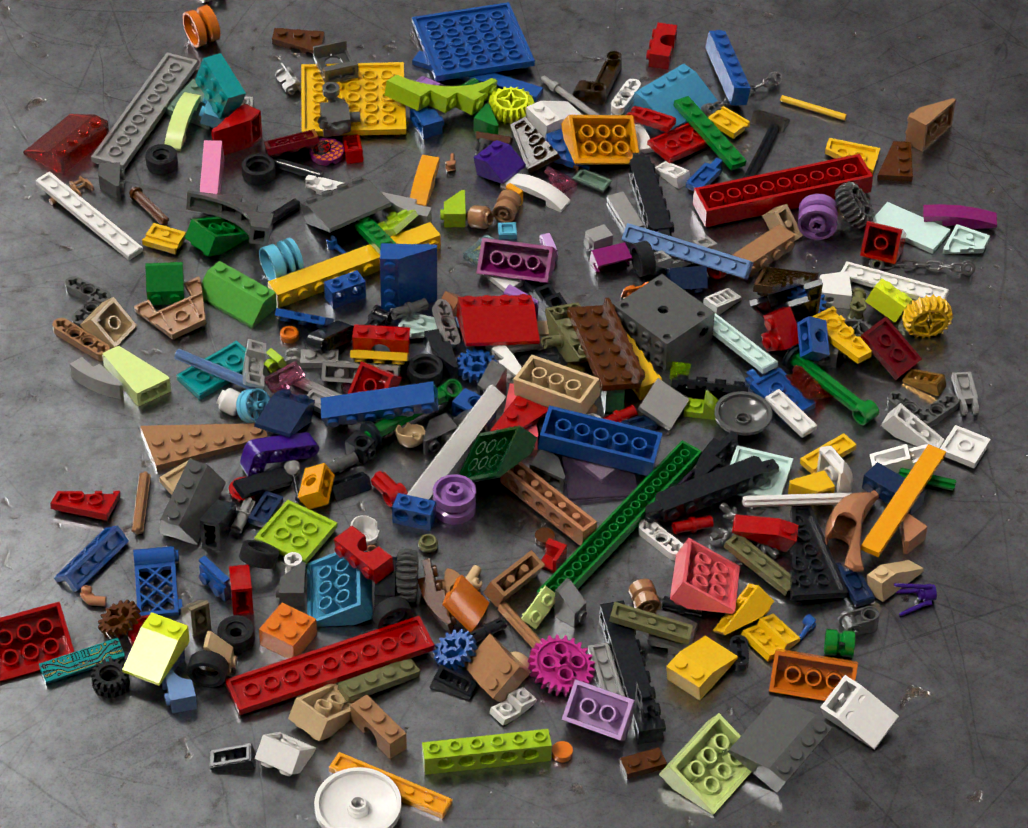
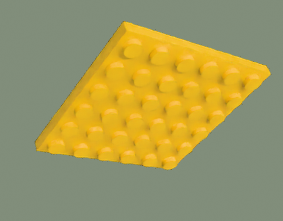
M404 62L358 63V78L336 82L340 87V93L337 97L345 99L349 106V112H360L361 122L351 123V131L340 136L406 134L405 105L385 96L386 81L395 75L404 77ZM301 64L302 132L315 129L318 136H323V130L320 129L317 121L320 117V103H328L329 100L322 93V86L325 82L316 64Z

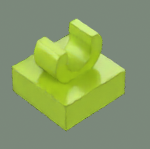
M272 348L266 352L269 359L264 362V365L270 373L273 374L278 368L284 372L289 367L284 358Z

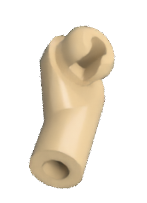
M474 565L465 578L479 590L482 587V581L479 582L477 577L482 570L479 566Z

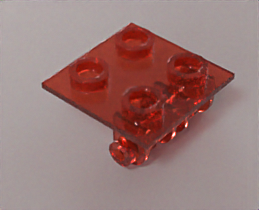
M796 365L792 370L793 374L785 375L791 381V385L798 388L802 395L809 400L833 398L831 394L821 388V385L802 366Z

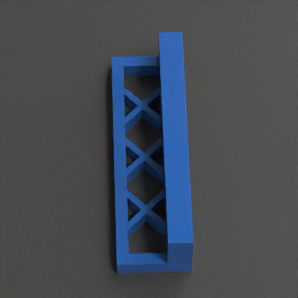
M118 525L105 528L54 577L55 581H66L73 592L78 591L129 542L128 538Z

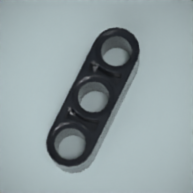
M339 320L311 332L306 339V346L318 352L327 353L350 342L354 326Z

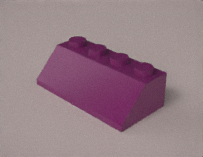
M482 238L476 273L548 283L554 271L557 250L551 246Z

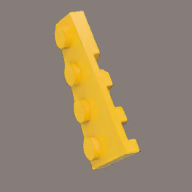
M834 306L812 316L826 320L828 342L857 364L871 357L872 350L861 337H857L854 334L855 330L851 326L848 327L846 325L845 319L842 315L839 316L836 313L837 309Z

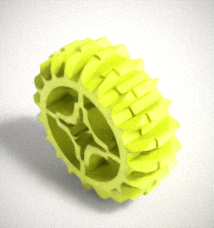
M511 86L510 88H498L489 97V105L495 118L498 120V123L504 122V125L506 123L512 124L526 117V107L534 104L533 97L529 94V91H525L524 88L518 89V86L516 88Z

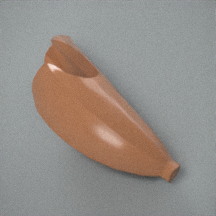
M875 490L871 491V493L858 492L845 496L834 507L826 524V545L832 538L845 541L849 548L844 566L855 572H862L864 570L860 549L862 522L875 501L879 498V494Z

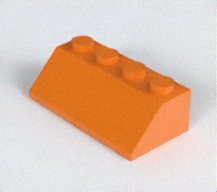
M776 648L769 692L826 701L844 675L854 681L856 680L858 662Z

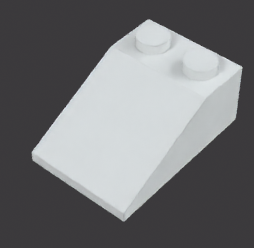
M539 101L526 107V118L544 139L547 133L561 129V123L568 115H582L568 101Z

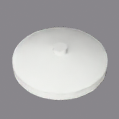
M355 767L334 773L320 785L314 801L315 815L322 828H393L401 814V795L396 784L385 774L370 768Z

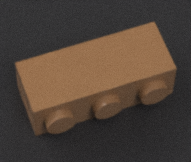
M531 550L493 579L483 593L498 607L499 604H502L538 576L545 564Z

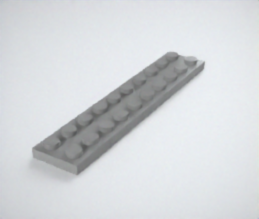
M167 52L91 156L92 162L97 164L120 162L121 170L125 169L166 112V107L178 95L198 67V60Z

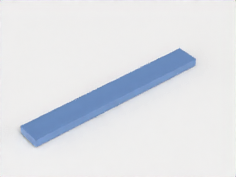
M627 223L621 239L631 244L648 241L653 251L658 252L662 250L669 256L701 266H707L708 268L748 280L754 262L629 223Z

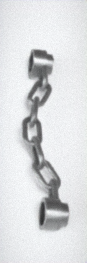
M774 71L769 73L762 80L761 84L756 86L751 84L750 87L754 91L750 92L749 95L754 94L757 88L761 86L769 87L780 84L783 79L782 74ZM726 96L723 102L716 101L704 104L701 110L709 117L717 110H721L724 104L730 105V103H728L729 101Z
M904 259L901 262H896V264L889 263L891 267L884 266V261L869 260L870 268L877 270L893 269L901 266L903 269H915L917 266H923L928 270L950 269L952 272L963 273L964 275H972L975 272V265L971 260L947 265L936 260L917 262L915 259ZM876 261H879L880 266L875 267L874 263ZM904 262H914V266H906ZM930 263H939V268L929 267ZM954 265H960V270H954L956 268ZM969 265L971 266V270L966 271L965 267Z

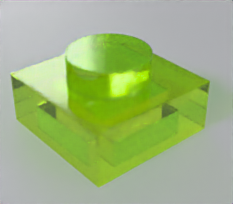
M672 361L669 380L677 377V374L690 375L691 364Z

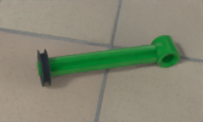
M799 344L792 346L785 354L782 365L787 370L795 367L849 408L852 411L854 420L858 424L865 425L879 415V408L872 400H861L811 360L800 358Z
M449 379L437 388L438 406L444 402L453 401L462 392V386L458 380ZM447 387L452 390L453 394L448 391ZM424 413L408 417L397 416L393 419L384 418L375 424L365 421V423L360 425V431L373 438L377 448L382 445V437L396 430L398 425L402 427Z

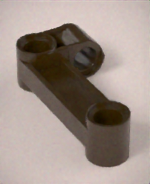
M618 51L608 52L596 81H579L573 91V96L581 102L596 105L606 103L611 87L618 73L622 70L621 53Z

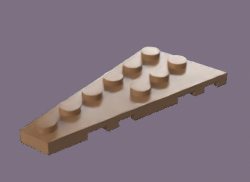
M255 423L140 426L142 436L157 471L181 465L189 459L196 461L244 448L246 443L252 439L268 437L265 430L254 427Z

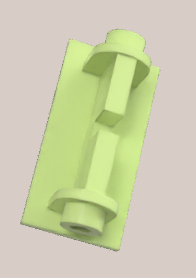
M544 586L543 589L541 588L533 603L525 613H522L521 619L534 629H537L555 604V592L547 586Z

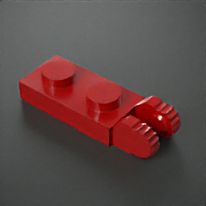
M634 106L631 112L626 114L633 115L634 124L640 123L664 132H669L676 124L675 117L648 108Z

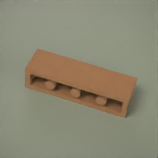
M778 224L732 255L754 262L749 277H752L756 272L763 269L764 266L767 267L785 253L790 252L795 245V234L781 224Z

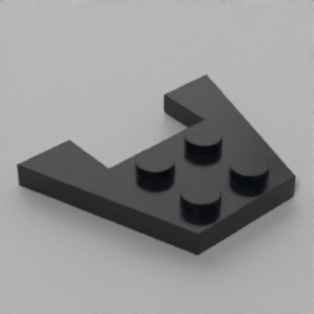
M822 279L803 284L807 295L805 297L771 307L768 296H763L750 300V306L763 319L764 315L779 308L791 307L797 323L808 316L812 317L818 314L823 287Z

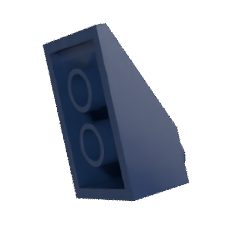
M281 389L272 395L256 420L254 427L291 437L312 421L315 400L310 399L307 395H296L291 393L290 390Z

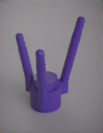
M894 584L895 587L914 588L900 589L896 594L917 593L918 600L923 601L900 612L899 616L911 613L924 606L932 605V601L937 599V591L934 584Z

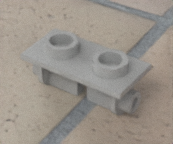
M281 63L283 68L275 72V77L287 94L293 95L297 90L301 93L299 88L301 83L296 76L292 78L294 73L290 67L286 68Z

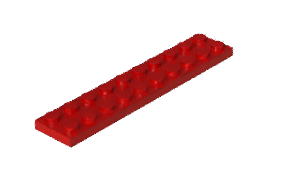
M416 616L225 680V684L238 714L242 715L314 691L328 684H335L392 663L434 651L435 645L420 616Z

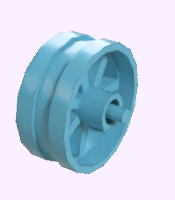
M259 388L242 391L236 401L237 413L241 420L245 423H255L259 417L258 412L261 414L270 400L269 395Z

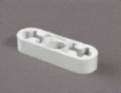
M628 79L611 102V112L613 114L622 115L628 110L634 101V92L641 89L639 80Z
M645 519L640 521L639 535L667 558L675 561L676 555L683 546V543L656 522L648 523ZM659 537H663L667 541L659 542L656 539Z

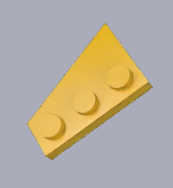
M829 138L825 154L835 159L860 154L873 175L880 154V148Z

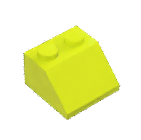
M881 278L865 302L893 322H896L904 313L903 310L907 308V304H911L912 299L904 292L895 288L890 282Z

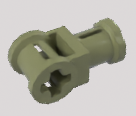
M855 288L851 290L852 300L848 317L853 319L855 316L856 319L862 318L864 321L863 312L867 307L865 303L867 295L864 289Z

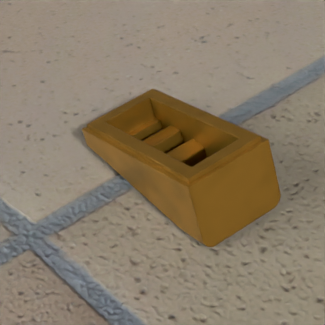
M910 369L903 378V383L935 396H940L946 388L944 374Z

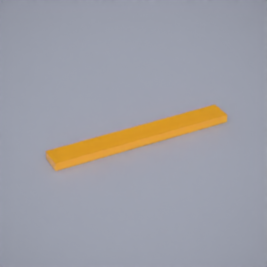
M928 444L861 544L860 549L876 557L880 556L943 461L946 451Z

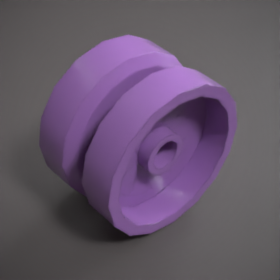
M812 194L800 202L798 228L805 237L822 240L829 238L837 230L838 206L833 198L825 194Z
M452 474L441 477L435 482L433 501H436L437 519L443 523L456 525L468 522L474 516L476 511V487L472 480L466 476Z

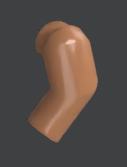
M89 585L81 587L80 597L87 605L106 607V596H95L92 593V587Z

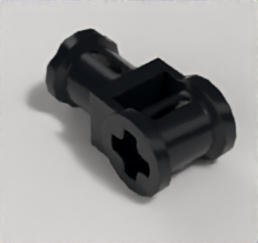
M375 305L368 315V322L364 325L390 326L393 321L391 312L382 309L380 305Z

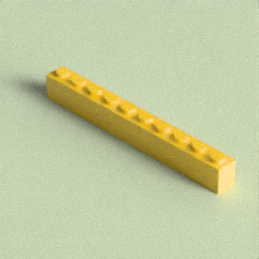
M431 222L390 237L396 244L429 243L437 245V249L441 248V235ZM369 244L268 281V288L276 292V305L278 308L324 292L325 281L357 270L362 277L380 271V254Z

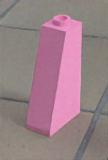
M204 140L200 192L220 194L225 162L222 141Z

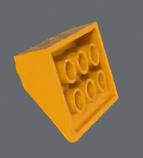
M568 115L561 123L563 139L575 165H630L629 161L632 159L633 153H639L633 115Z

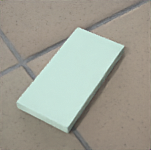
M889 202L881 208L872 221L903 229L906 232V243L931 254L936 251L950 234L949 228L935 222H924L923 217Z

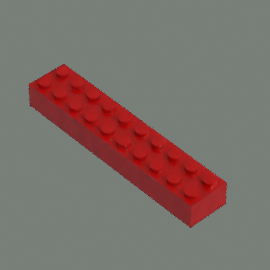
M856 154L694 188L693 206L704 226L709 227L761 216L773 208L785 204L788 205L789 209L799 208L800 202L812 194H825L835 200V190L840 185L849 181L857 184L864 194L869 193L872 189L873 175L861 155Z

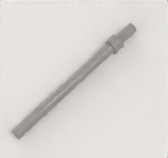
M545 75L541 77V81L551 91L557 92L587 115H599L564 90L558 82L552 81Z

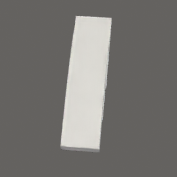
M505 345L485 346V349L495 356V360L507 368V382L513 383V379L520 371L521 366L512 352Z

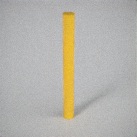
M782 95L780 98V102L843 121L847 118V114Z

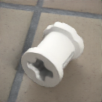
M291 552L285 555V574L302 562V556L299 553Z

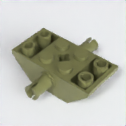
M579 302L545 309L549 336L542 337V347L544 349L557 347L566 362L587 360L567 315L568 307L581 306Z

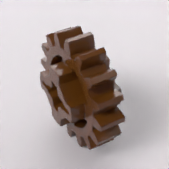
M129 599L124 603L120 600L117 605L113 603L111 607L105 609V614L100 615L102 619L98 621V629L105 638L109 637L112 639L114 636L119 638L122 633L126 635L128 631L133 630V625L139 623L136 619L141 618L139 614L141 610L134 601L130 602Z

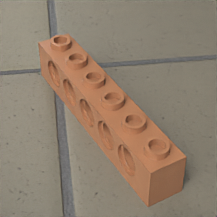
M519 462L500 477L501 484L581 546L597 529V521L522 462Z

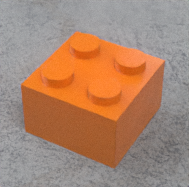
M281 603L259 628L260 645L287 659L300 655L317 635L316 618L285 603Z

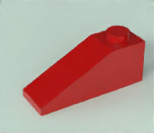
M736 514L734 516L732 533L787 552L797 541L798 525L781 518Z

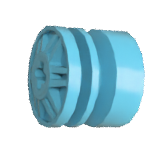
M290 237L283 241H278L276 246L270 244L259 250L261 266L269 281L304 268L301 252L295 241Z

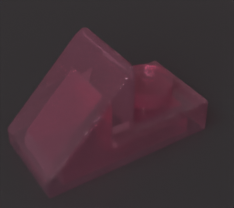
M549 166L544 171L550 176L548 178L550 180L549 184L563 193L578 184L568 175Z
M294 361L265 377L264 383L271 393L275 394L281 389L290 390L289 386L306 377L303 370Z

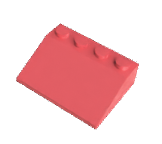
M688 538L676 555L670 600L687 609L733 614L736 608L740 566Z

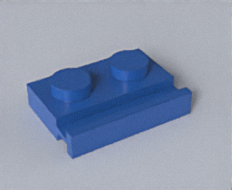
M206 556L198 559L201 563L199 565L200 581L204 585H208L215 596H219L225 602L231 598V586L228 583L230 578Z

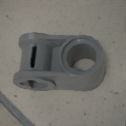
M866 606L856 610L845 611L839 615L838 620L845 630L855 631L856 637L866 633H873L878 629L879 611L873 606Z

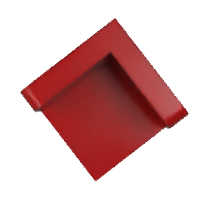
M549 538L545 544V555L541 559L545 564L542 569L555 573L567 558V545Z

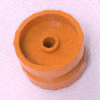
M204 5L197 8L196 11L190 10L183 13L184 30L194 47L197 48L205 45L206 42L211 43L220 39L219 23L210 6Z

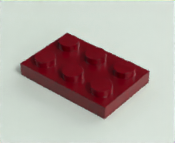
M315 129L264 141L268 156L272 155V157L280 156L282 152H297L299 148L303 147L313 148L316 147V144L320 143Z
M884 317L860 336L895 380L922 360L887 317Z

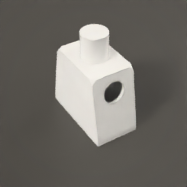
M849 271L820 275L819 279H822L823 283L821 295H825L823 301H826V306L850 309L852 291Z

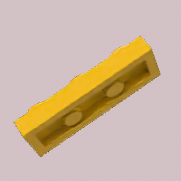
M843 433L821 447L832 446L842 458L856 450L857 444ZM821 447L800 458V464L811 474L817 472L819 449Z

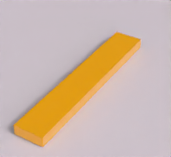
M341 752L337 754L329 766V772L331 773L355 767L377 770L388 776L396 784L401 795V802L441 819L444 818L453 804V799Z

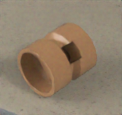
M503 190L499 194L497 203L492 211L494 218L501 223L512 222L521 204L520 195L513 190Z
M639 579L630 585L628 592L633 601L634 608L656 614L657 610L661 609L662 604L658 595H656L657 591L651 580Z

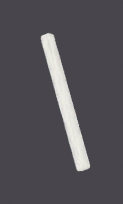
M852 493L744 496L742 504L744 507L835 505L845 496Z

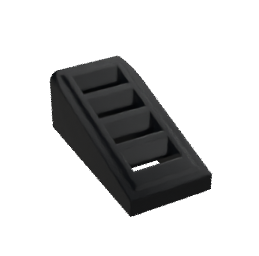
M440 665L430 687L470 700L478 683ZM465 686L469 687L467 691L463 690Z
M251 743L210 750V769L256 768L255 749ZM218 756H221V762H218Z

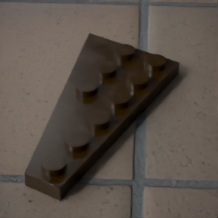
M764 266L754 283L753 292H757V295L768 296V294L792 289L818 280V273Z

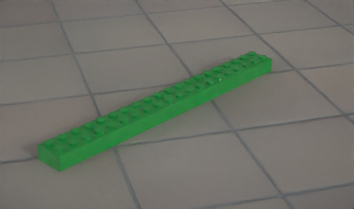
M682 440L537 590V595L544 586L555 592L566 578L570 579L578 589L636 529L640 521L645 519L646 505L655 502V496L658 492L676 486L695 467L702 451Z

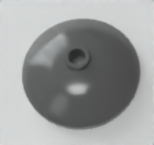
M738 391L720 398L716 403L714 415L717 423L728 432L734 431L741 436H749L760 433L769 426L772 420V409L769 403L761 396L751 392Z

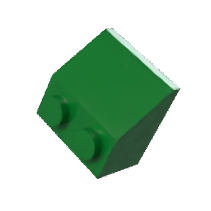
M183 262L145 263L147 300L149 299L152 305H172L185 299Z

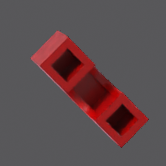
M657 23L656 29L652 31V39L649 42L650 50H647L646 60H649L648 67L669 70L672 48L674 49L677 39L678 25Z
M354 324L352 335L353 350L372 351L373 346L382 344L387 346L390 352L409 353L410 327Z
M350 526L334 538L336 554L340 558L346 559L353 568L360 570L365 578H370L373 582L378 583L394 571L392 556L378 546L370 552H364L368 549L366 537L354 526Z

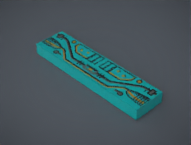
M115 638L40 663L39 668L45 684H49L91 670L93 667H96V663L102 664L104 659H106V662H109V658H113V662L116 659H124L125 654L119 639Z

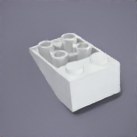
M844 675L820 707L823 717L874 750L899 718L895 712L872 693L846 675Z

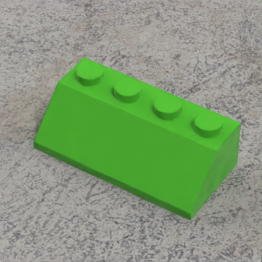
M221 261L217 262L207 271L201 283L205 302L252 329L277 308L275 291Z

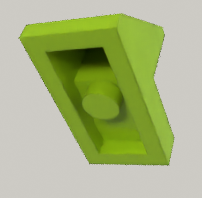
M708 390L705 392L704 400L688 398L689 401L684 408V417L716 420L714 411L719 400Z

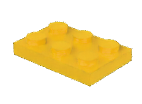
M350 350V358H355L354 362H367V359H373V363H386V360H392V364H405V361L410 360V353Z

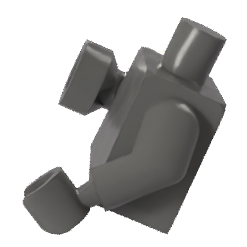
M325 83L322 86V93L329 101L328 103H320V117L317 121L320 129L323 130V136H340L351 131V123L361 122L360 112H349V106L345 99L337 97L340 93V87L337 83Z

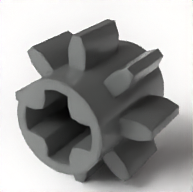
M479 138V142L474 141L472 149L476 150L475 155L491 145L492 140Z

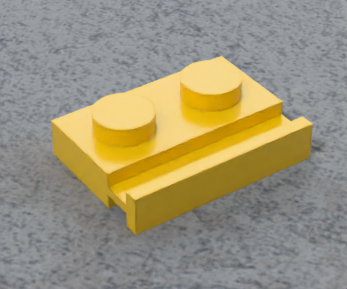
M724 106L721 110H717L708 117L721 132L733 139L745 131L746 127H750L749 120Z
M153 223L146 233V237L142 239V244L176 254V250L185 241L186 232Z

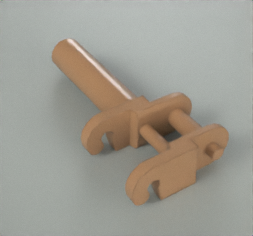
M79 176V180L69 182V187L80 197H82L79 189L82 187L91 189V191L95 190L93 184L87 178L84 179ZM53 198L49 199L51 205L58 203Z

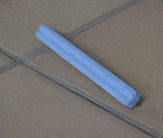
M178 349L175 353L174 358L246 389H255V387L243 384L242 374L182 349Z

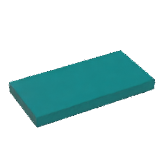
M236 340L205 359L243 375L246 348ZM193 366L176 375L177 380L199 400L230 383Z

